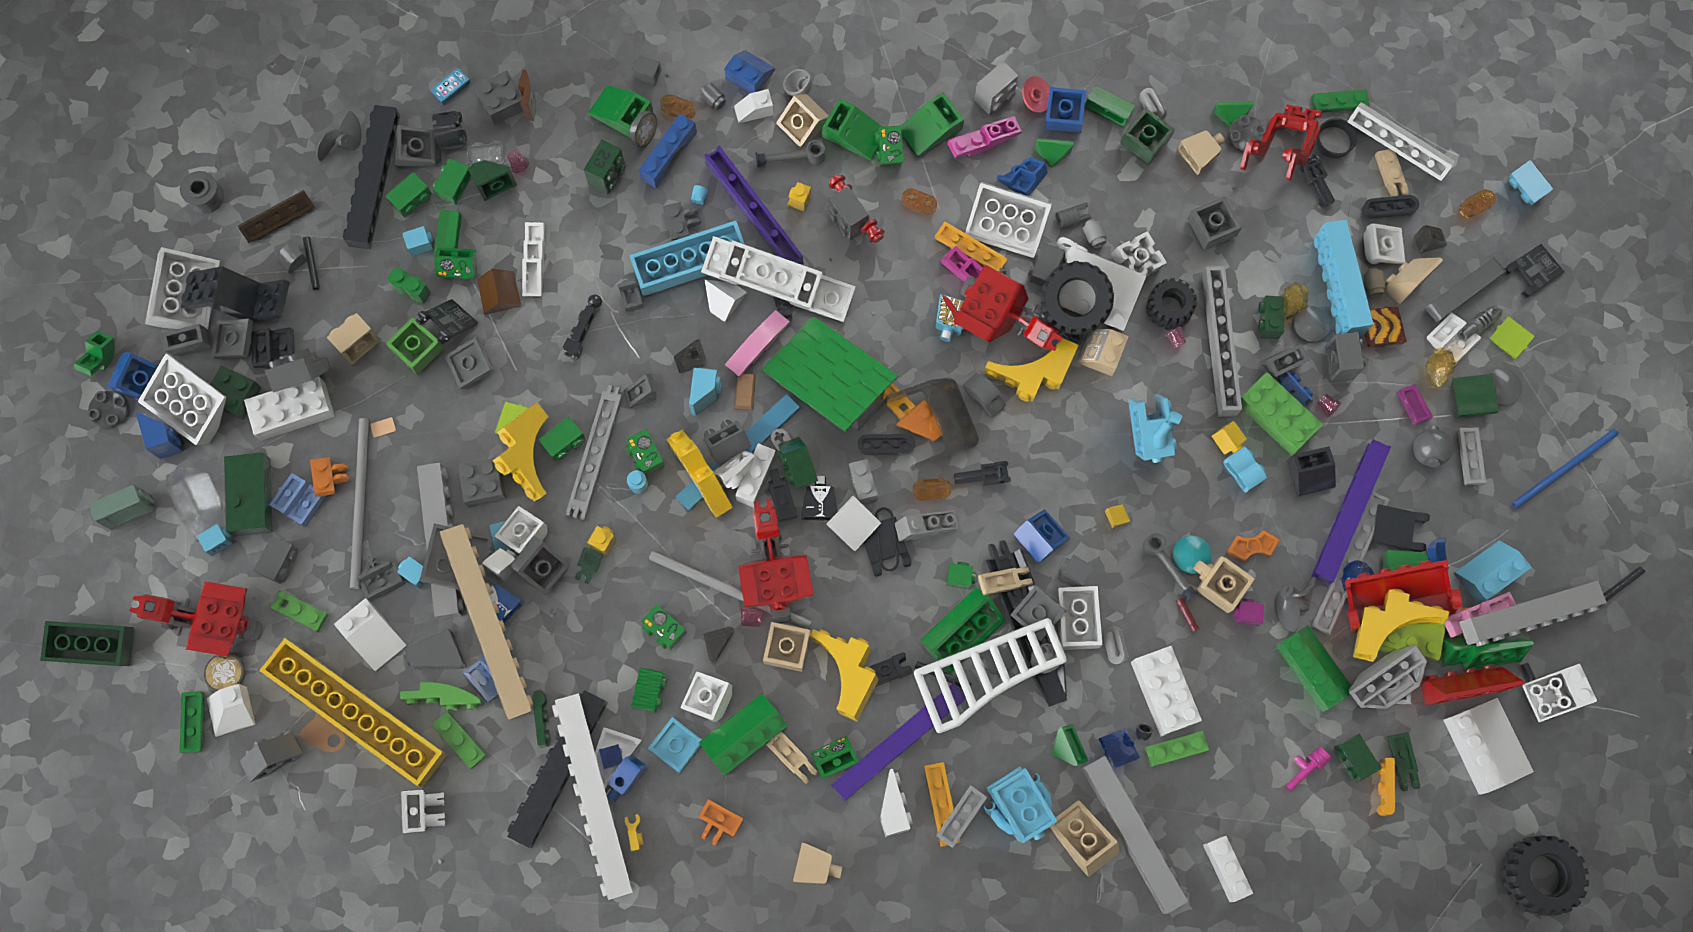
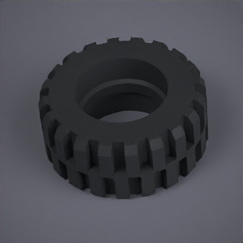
M1067 262L1055 268L1046 278L1041 290V306L1045 317L1059 331L1072 335L1087 334L1096 330L1107 320L1114 305L1113 286L1108 276L1099 267L1089 262ZM1074 280L1088 283L1095 292L1093 308L1082 316H1072L1066 313L1059 302L1061 289L1068 282Z
M1545 835L1524 838L1523 841H1517L1513 844L1514 848L1506 852V855L1509 857L1502 861L1505 870L1501 871V877H1505L1506 881L1503 883L1504 889H1509L1510 893H1508L1510 899L1517 900L1516 905L1521 909L1526 908V912L1542 916L1561 915L1562 913L1571 912L1572 907H1578L1581 904L1579 898H1585L1587 894L1584 888L1589 887V880H1586V874H1589L1588 868H1584L1582 864L1585 863L1584 858L1577 855L1578 850L1574 846L1568 847L1569 842L1566 840H1558V837ZM1538 856L1549 858L1558 870L1559 883L1551 895L1541 894L1531 881L1530 868Z

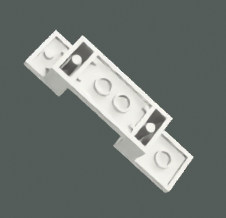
M714 236L701 273L735 285L741 284L789 301L792 305L840 322H844L855 290V286L824 276L818 270L733 240L728 242Z

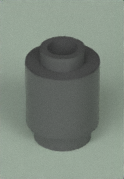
M706 83L700 89V97L711 108L719 110L727 101L725 95L713 83Z

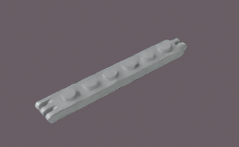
M609 384L607 391L603 390L566 510V516L570 517L573 509V518H578L579 512H582L580 519H586L622 399V395L619 394L621 389L619 386H616L613 393V385Z

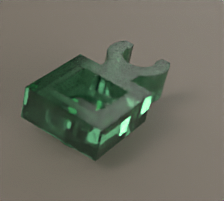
M584 547L577 564L582 569L576 573L575 579L580 580L581 575L584 574L586 576L584 583L589 584L592 579L590 573L591 571L597 572L604 554Z

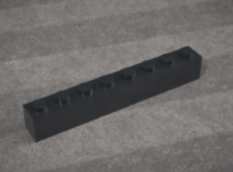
M374 105V109L370 113V127L366 130L367 140L366 144L362 147L363 158L359 162V175L354 183L355 193L351 196V211L347 214L348 224L347 228L343 231V239L349 247L371 250L393 152L395 131L400 120V114L396 107Z
M584 690L582 694L579 693L591 736L608 702ZM559 732L555 739L557 740L554 748L551 747L546 755L548 759L546 764L542 765L536 774L538 777L536 783L531 784L527 791L528 798L526 802H522L517 810L519 815L516 821H512L507 829V832H509L507 837L528 848H533L570 777L568 765L571 764L570 756L565 757L562 745L566 744L564 736L560 737Z

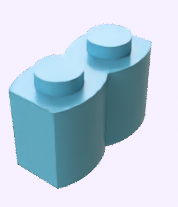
M1245 446L1223 461L1227 470L1245 493L1267 478L1265 468L1255 461L1254 453Z

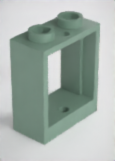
M133 484L89 503V507L95 522L112 530L155 511L152 505L155 502L150 493H146L142 488L140 489Z

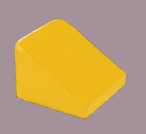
M1123 504L1109 507L1105 510L1112 529L1130 522Z

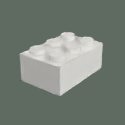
M1098 586L1058 588L1055 592L1056 602L1067 610L1058 621L1059 641L1063 650L1100 648L1102 646Z

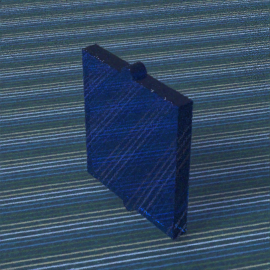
M1125 728L1099 738L1105 751L1104 754L1108 757L1113 769L1140 758L1134 747V742L1131 741Z

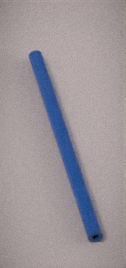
M1616 429L1609 431L1513 501L1512 505L1516 509L1616 437L1619 434Z

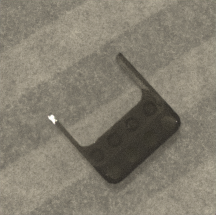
M952 378L929 380L888 395L884 399V403L888 404L922 391L927 397L945 441V450L942 453L914 463L910 467L912 471L972 449L978 444L979 437L959 387Z

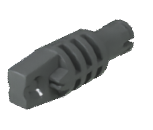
M1493 305L1470 319L1466 327L1458 331V337L1466 341L1472 335L1480 334L1502 316V309Z

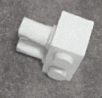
M423 790L402 791L403 833L423 832L426 827L445 826V820L438 821V819L445 818L444 813L427 815L424 813L426 806L444 805V800H437V798H444V792L425 794Z

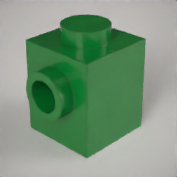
M966 562L950 563L946 586L970 589L971 584H975L976 579L973 566H969V563Z

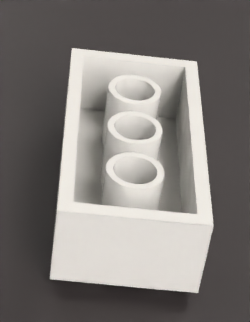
M319 376L311 381L274 393L270 391L244 400L253 434L261 441L335 417L326 384Z
M1172 646L1141 656L1131 662L1160 737L1202 721Z

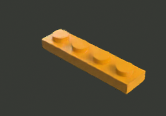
M947 222L943 223L935 235L936 240L950 248L957 246L968 258L972 257L981 267H984L986 264L999 271V268H1003L1008 260Z
M944 762L924 766L937 832H939L954 810ZM939 839L940 847L947 846L946 843Z

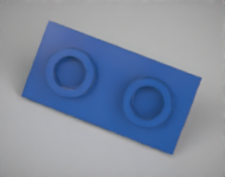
M1287 371L1288 376L1285 377L1283 375L1278 379L1279 384L1289 393L1294 389L1296 392L1292 396L1306 407L1309 404L1307 400L1313 401L1311 396L1314 394L1307 386L1303 388L1298 383L1301 379L1295 372L1290 374Z

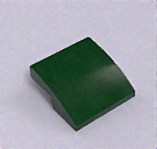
M1492 374L1452 378L1455 405L1459 418L1498 413L1497 396Z

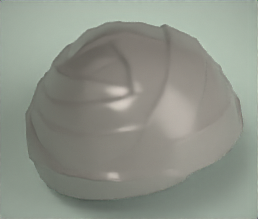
M796 69L790 72L783 82L785 92L790 96L807 94L812 87V77L808 71Z

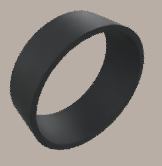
M1328 119L1321 124V131L1329 127H1337L1345 131L1350 139L1349 150L1343 153L1331 152L1322 145L1319 136L1316 141L1317 148L1323 155L1329 158L1344 157L1356 146L1357 132L1354 126L1344 119Z

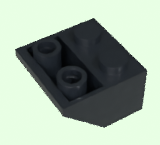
M1330 446L1294 454L1287 460L1298 497L1336 487L1335 462Z

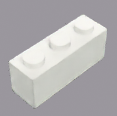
M757 444L753 454V464L743 476L742 483L735 495L736 501L753 508L776 459V450L761 444Z
M1222 836L1203 844L1229 902H1236L1253 894L1227 836Z

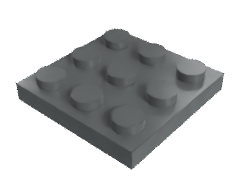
M434 523L419 581L460 590L440 536V531L452 527ZM470 532L472 539H469L471 547L475 546L479 555L476 558L478 565L482 564L485 570L483 562L488 557L492 536Z

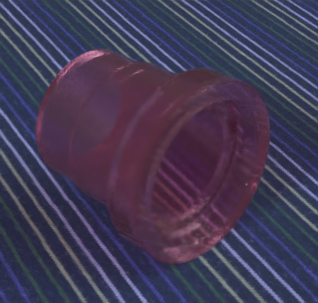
M512 150L508 153L507 159L514 173H520L528 167V160L518 150Z
M1181 326L1164 334L1166 338L1168 337L1173 348L1186 343Z
M1326 393L1318 400L1317 405L1321 407L1327 417H1330L1339 408L1341 402L1335 401Z

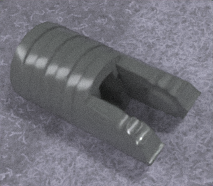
M1087 202L1056 212V221L1059 227L1064 228L1091 219V214L1079 217L1077 212L1078 210L1086 209L1088 207Z

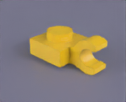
M638 814L635 815L636 822L633 824L629 822V817H625L631 851L633 852L642 850L641 845H644L642 833H638L637 830L641 822Z

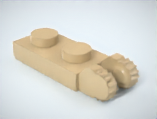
M1391 149L1376 152L1375 158L1390 196H1398L1396 185H1398L1402 196L1408 195L1409 190L1396 152Z
M1012 568L979 575L978 579L983 595L1018 589L1032 584V579L1020 581L1018 575L1030 572L1029 568Z
M782 731L766 744L792 773H795L805 784L809 780L798 770L803 764L812 774L816 775L818 773L808 762V758Z

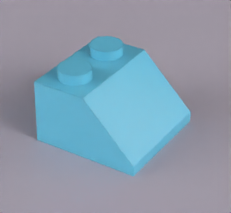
M694 368L689 400L692 415L696 416L717 400L718 394H721L722 383L721 377H718L717 370Z

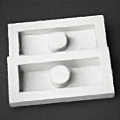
M1451 313L1427 336V340L1454 365H1457L1481 341L1482 337L1474 334L1466 341L1461 340L1457 333L1466 327L1467 323Z

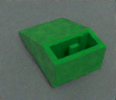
M606 85L589 110L588 115L630 137V128L634 119H638L639 116L637 115L644 110L653 112L650 100L635 92Z
M942 92L924 104L901 125V134L917 157L961 131L964 119L945 93Z
M839 98L822 127V138L871 161L878 149V143H875L874 134L879 127L883 126L855 105Z

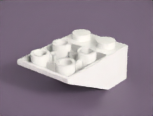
M1580 664L1522 685L1538 722L1597 701Z
M890 769L880 815L885 837L909 831L910 826L913 824L910 812H905L904 806H906L907 802L904 792L900 793L898 788L901 784L898 772L894 773L893 769Z

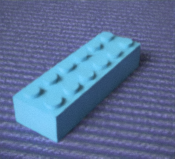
M1347 219L1327 222L1323 224L1314 237V246L1318 249L1319 265H1322V278L1327 285V298L1331 301V314L1335 317L1336 321L1335 330L1337 334L1358 332L1359 337H1362L1372 327L1373 320Z
M737 222L726 223L629 255L643 297L707 276L701 273L713 236L728 242L733 240L744 244Z

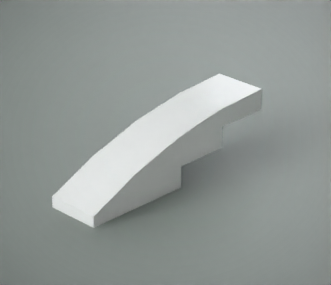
M525 222L522 296H542L545 223Z

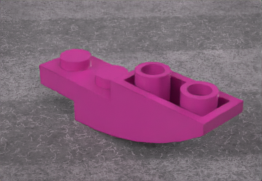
M1013 116L984 125L981 130L949 139L947 144L955 158L965 155L971 157L1019 135L1022 130Z

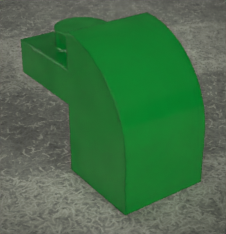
M96 331L85 341L86 353L74 363L76 370L92 376L99 369L105 370L111 363L115 352L114 338Z

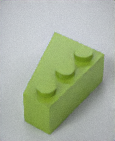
M1438 623L1405 626L1386 638L1379 650L1390 653L1397 649L1415 645L1428 663L1437 662L1440 660L1446 626L1445 624Z

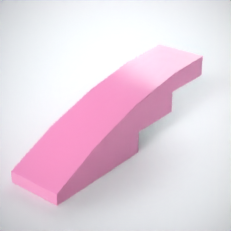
M775 310L738 348L725 366L741 377L749 366L754 364L762 353L770 348L790 321Z
M1507 592L1449 616L1444 624L1452 638L1463 633L1459 622L1516 605L1511 593Z

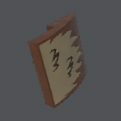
M523 69L518 84L522 95L520 104L526 119L534 121L536 113L535 93L528 73Z

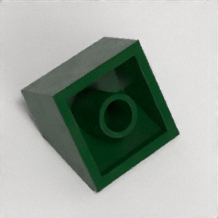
M483 160L481 162L477 161L468 167L484 201L517 186L511 169L508 166Z

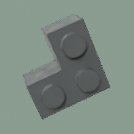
M292 732L285 735L279 733L270 740L264 738L255 742L254 747L245 752L246 755L240 762L249 781L252 782L268 776L277 767L294 762L302 752Z

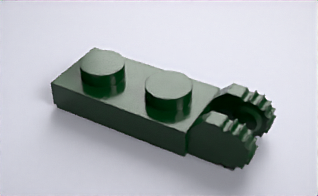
M535 690L532 697L537 745L541 748L548 747V742L551 741L550 730H546V722H549L548 711L544 710L547 704V697L543 691Z
M1409 733L1387 736L1392 758H1395V771L1401 790H1408L1405 774H1410L1413 788L1420 789L1417 773L1419 771Z

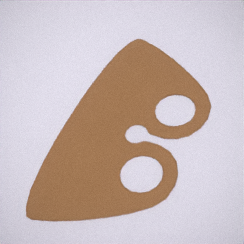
M321 715L311 720L299 734L304 741L327 752H336L345 743L343 732L339 731L336 726ZM336 734L340 737V744L336 747H331L328 745V738Z

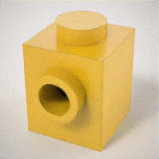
M1234 421L1221 427L1211 436L1224 455L1230 451L1233 453L1237 452L1243 447L1241 444L1247 440Z
M597 526L587 543L592 549L607 556L617 539L611 529L605 526L603 528Z

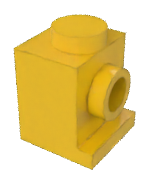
M797 182L796 186L790 190V199L787 205L805 212L811 198V187Z

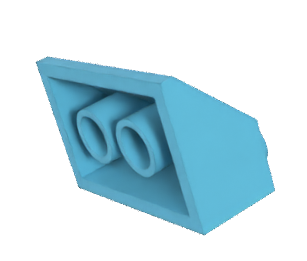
M1499 540L1454 572V574L1475 601L1480 604L1532 567L1519 551Z

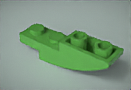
M420 682V690L400 691V700L406 702L407 705H416L418 701L436 704L440 700V706L446 708L447 711L458 710V707L475 710L478 709V706H484V701L475 695L455 686L442 683Z

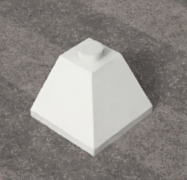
M236 684L220 689L207 698L215 737L256 725L246 686Z

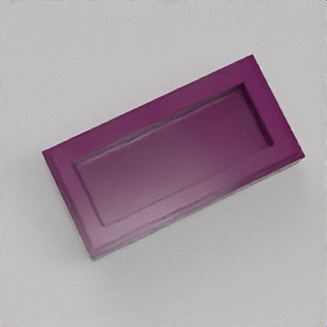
M1416 384L1397 392L1414 426L1433 417Z

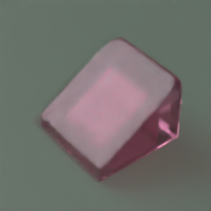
M741 609L742 626H761L762 611L760 609Z

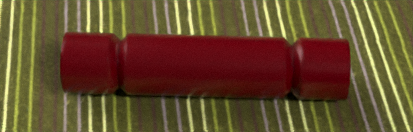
M1178 599L1176 602L1191 631L1199 630L1184 599Z

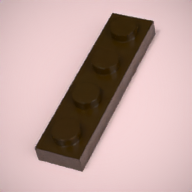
M302 190L238 225V228L247 242L250 243L314 208V205L306 192Z

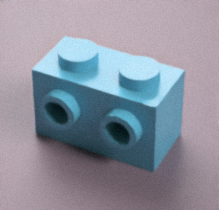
M1531 160L1509 176V182L1512 187L1518 188L1522 193L1520 196L1524 202L1531 205L1553 190Z

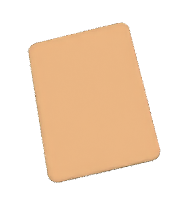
M392 417L370 424L374 438L396 431Z

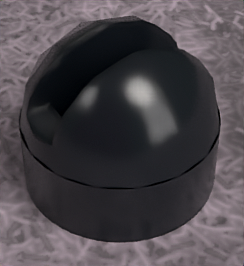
M1138 724L1135 733L1136 737L1139 740L1141 738L1143 741H1146L1151 737L1153 729L1147 724Z

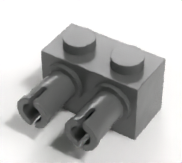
M725 420L728 425L723 421L721 429L717 432L714 429H709L711 434L707 430L704 433V441L711 456L718 465L752 447L745 430L738 421L732 423L731 420Z

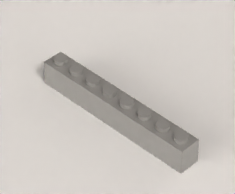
M1225 266L1206 267L1202 273V283L1218 417L1237 416L1242 410Z
M440 462L417 466L427 549L434 523L454 527L450 516H453L451 504L449 505L448 503L451 493L449 486H446L448 471ZM431 584L435 617L438 620L462 616V610L465 609L463 599H460V590Z
M1595 581L1470 618L1459 623L1467 645L1476 643L1478 647L1489 643L1488 639L1490 638L1494 642L1504 639V634L1507 633L1509 637L1520 634V629L1523 628L1525 632L1537 629L1536 624H1540L1543 627L1553 624V619H1556L1557 622L1569 619V614L1572 617L1585 614L1583 610L1586 609L1588 613L1599 610V605L1607 602L1599 582Z
M1104 756L1082 768V771L1163 914H1168L1188 902L1186 899L1188 894L1182 885H1178L1176 881L1177 875L1172 867L1169 868L1165 862L1167 857L1163 850L1157 848L1154 834L1145 827L1146 820L1141 812L1137 813L1134 807L1136 803L1130 794L1127 795L1124 790L1126 786L1122 778L1116 776L1113 762L1110 758L1107 759Z

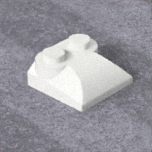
M1373 223L1368 225L1363 234L1365 256L1368 262L1371 264H1378L1380 262L1404 264L1405 255L1402 229Z
M743 451L726 461L713 471L718 482L726 488L732 487L734 489L742 483L743 476L751 468L754 455Z
M518 506L496 533L495 537L520 554L534 536L540 540L545 538L547 525Z
M696 672L680 708L712 722H717L723 717L732 697V685Z

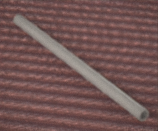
M366 418L359 419L350 589H360V579L358 577L361 575L369 419Z
M655 551L651 552L649 560L743 601L741 589ZM770 605L760 606V607L755 606V607H757V608H759V609H762V610H764V611H766V612H768V613H771V612H770ZM791 612V620L789 622L809 630L812 621Z

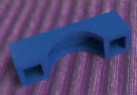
M682 114L678 115L640 167L639 174L641 180L657 188L665 177L673 156L681 147L687 146L697 133L694 121Z

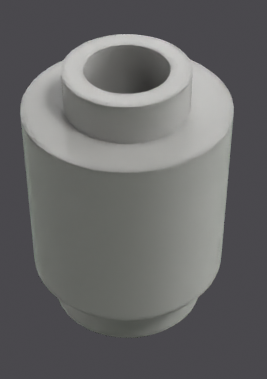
M1095 219L1087 221L1083 231L1089 244L1093 248L1105 245L1107 243V236L1100 221H1095Z

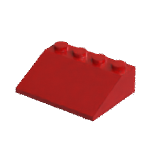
M1495 664L1483 666V670L1476 671V668L1465 669L1462 674H1457V671L1444 673L1445 677L1438 678L1437 674L1426 676V680L1420 683L1425 706L1501 693L1525 685L1524 680L1503 666L1495 668Z

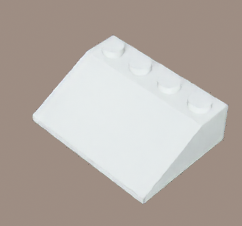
M981 182L965 234L977 241L1034 258L1052 203Z
M161 247L157 257L145 324L168 329H180L200 324L208 330L211 307L186 310L181 308V297L186 288V278L189 272L219 267L220 261Z
M1076 248L1070 263L1073 261L1089 262L1099 267L1108 276L1113 286L1114 305L1104 323L1124 331L1146 275ZM1074 280L1068 282L1061 289L1059 302L1062 307L1085 315L1095 304V292L1088 283Z
M165 354L138 402L195 445L210 444L219 428L226 396L172 356Z
M1498 698L1443 720L1478 794L1491 792L1534 772Z

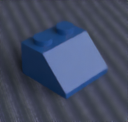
M746 50L735 54L724 68L725 79L750 94L760 91L775 71L773 66Z
M122 353L107 388L139 400L158 365L133 353Z
M141 413L136 414L146 450L159 459L183 452L181 447L183 440L180 434L175 433L172 428L170 429L157 420Z
M1045 509L1029 518L1013 533L1018 542L1030 552L1032 558L1037 560L1038 563L1046 559L1070 539Z

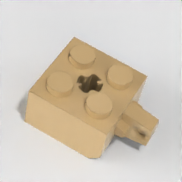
M1222 556L1213 565L1209 563L1207 566L1203 562L1198 561L1193 568L1201 575L1199 578L1202 580L1196 591L1226 613L1235 609L1255 580L1251 575Z

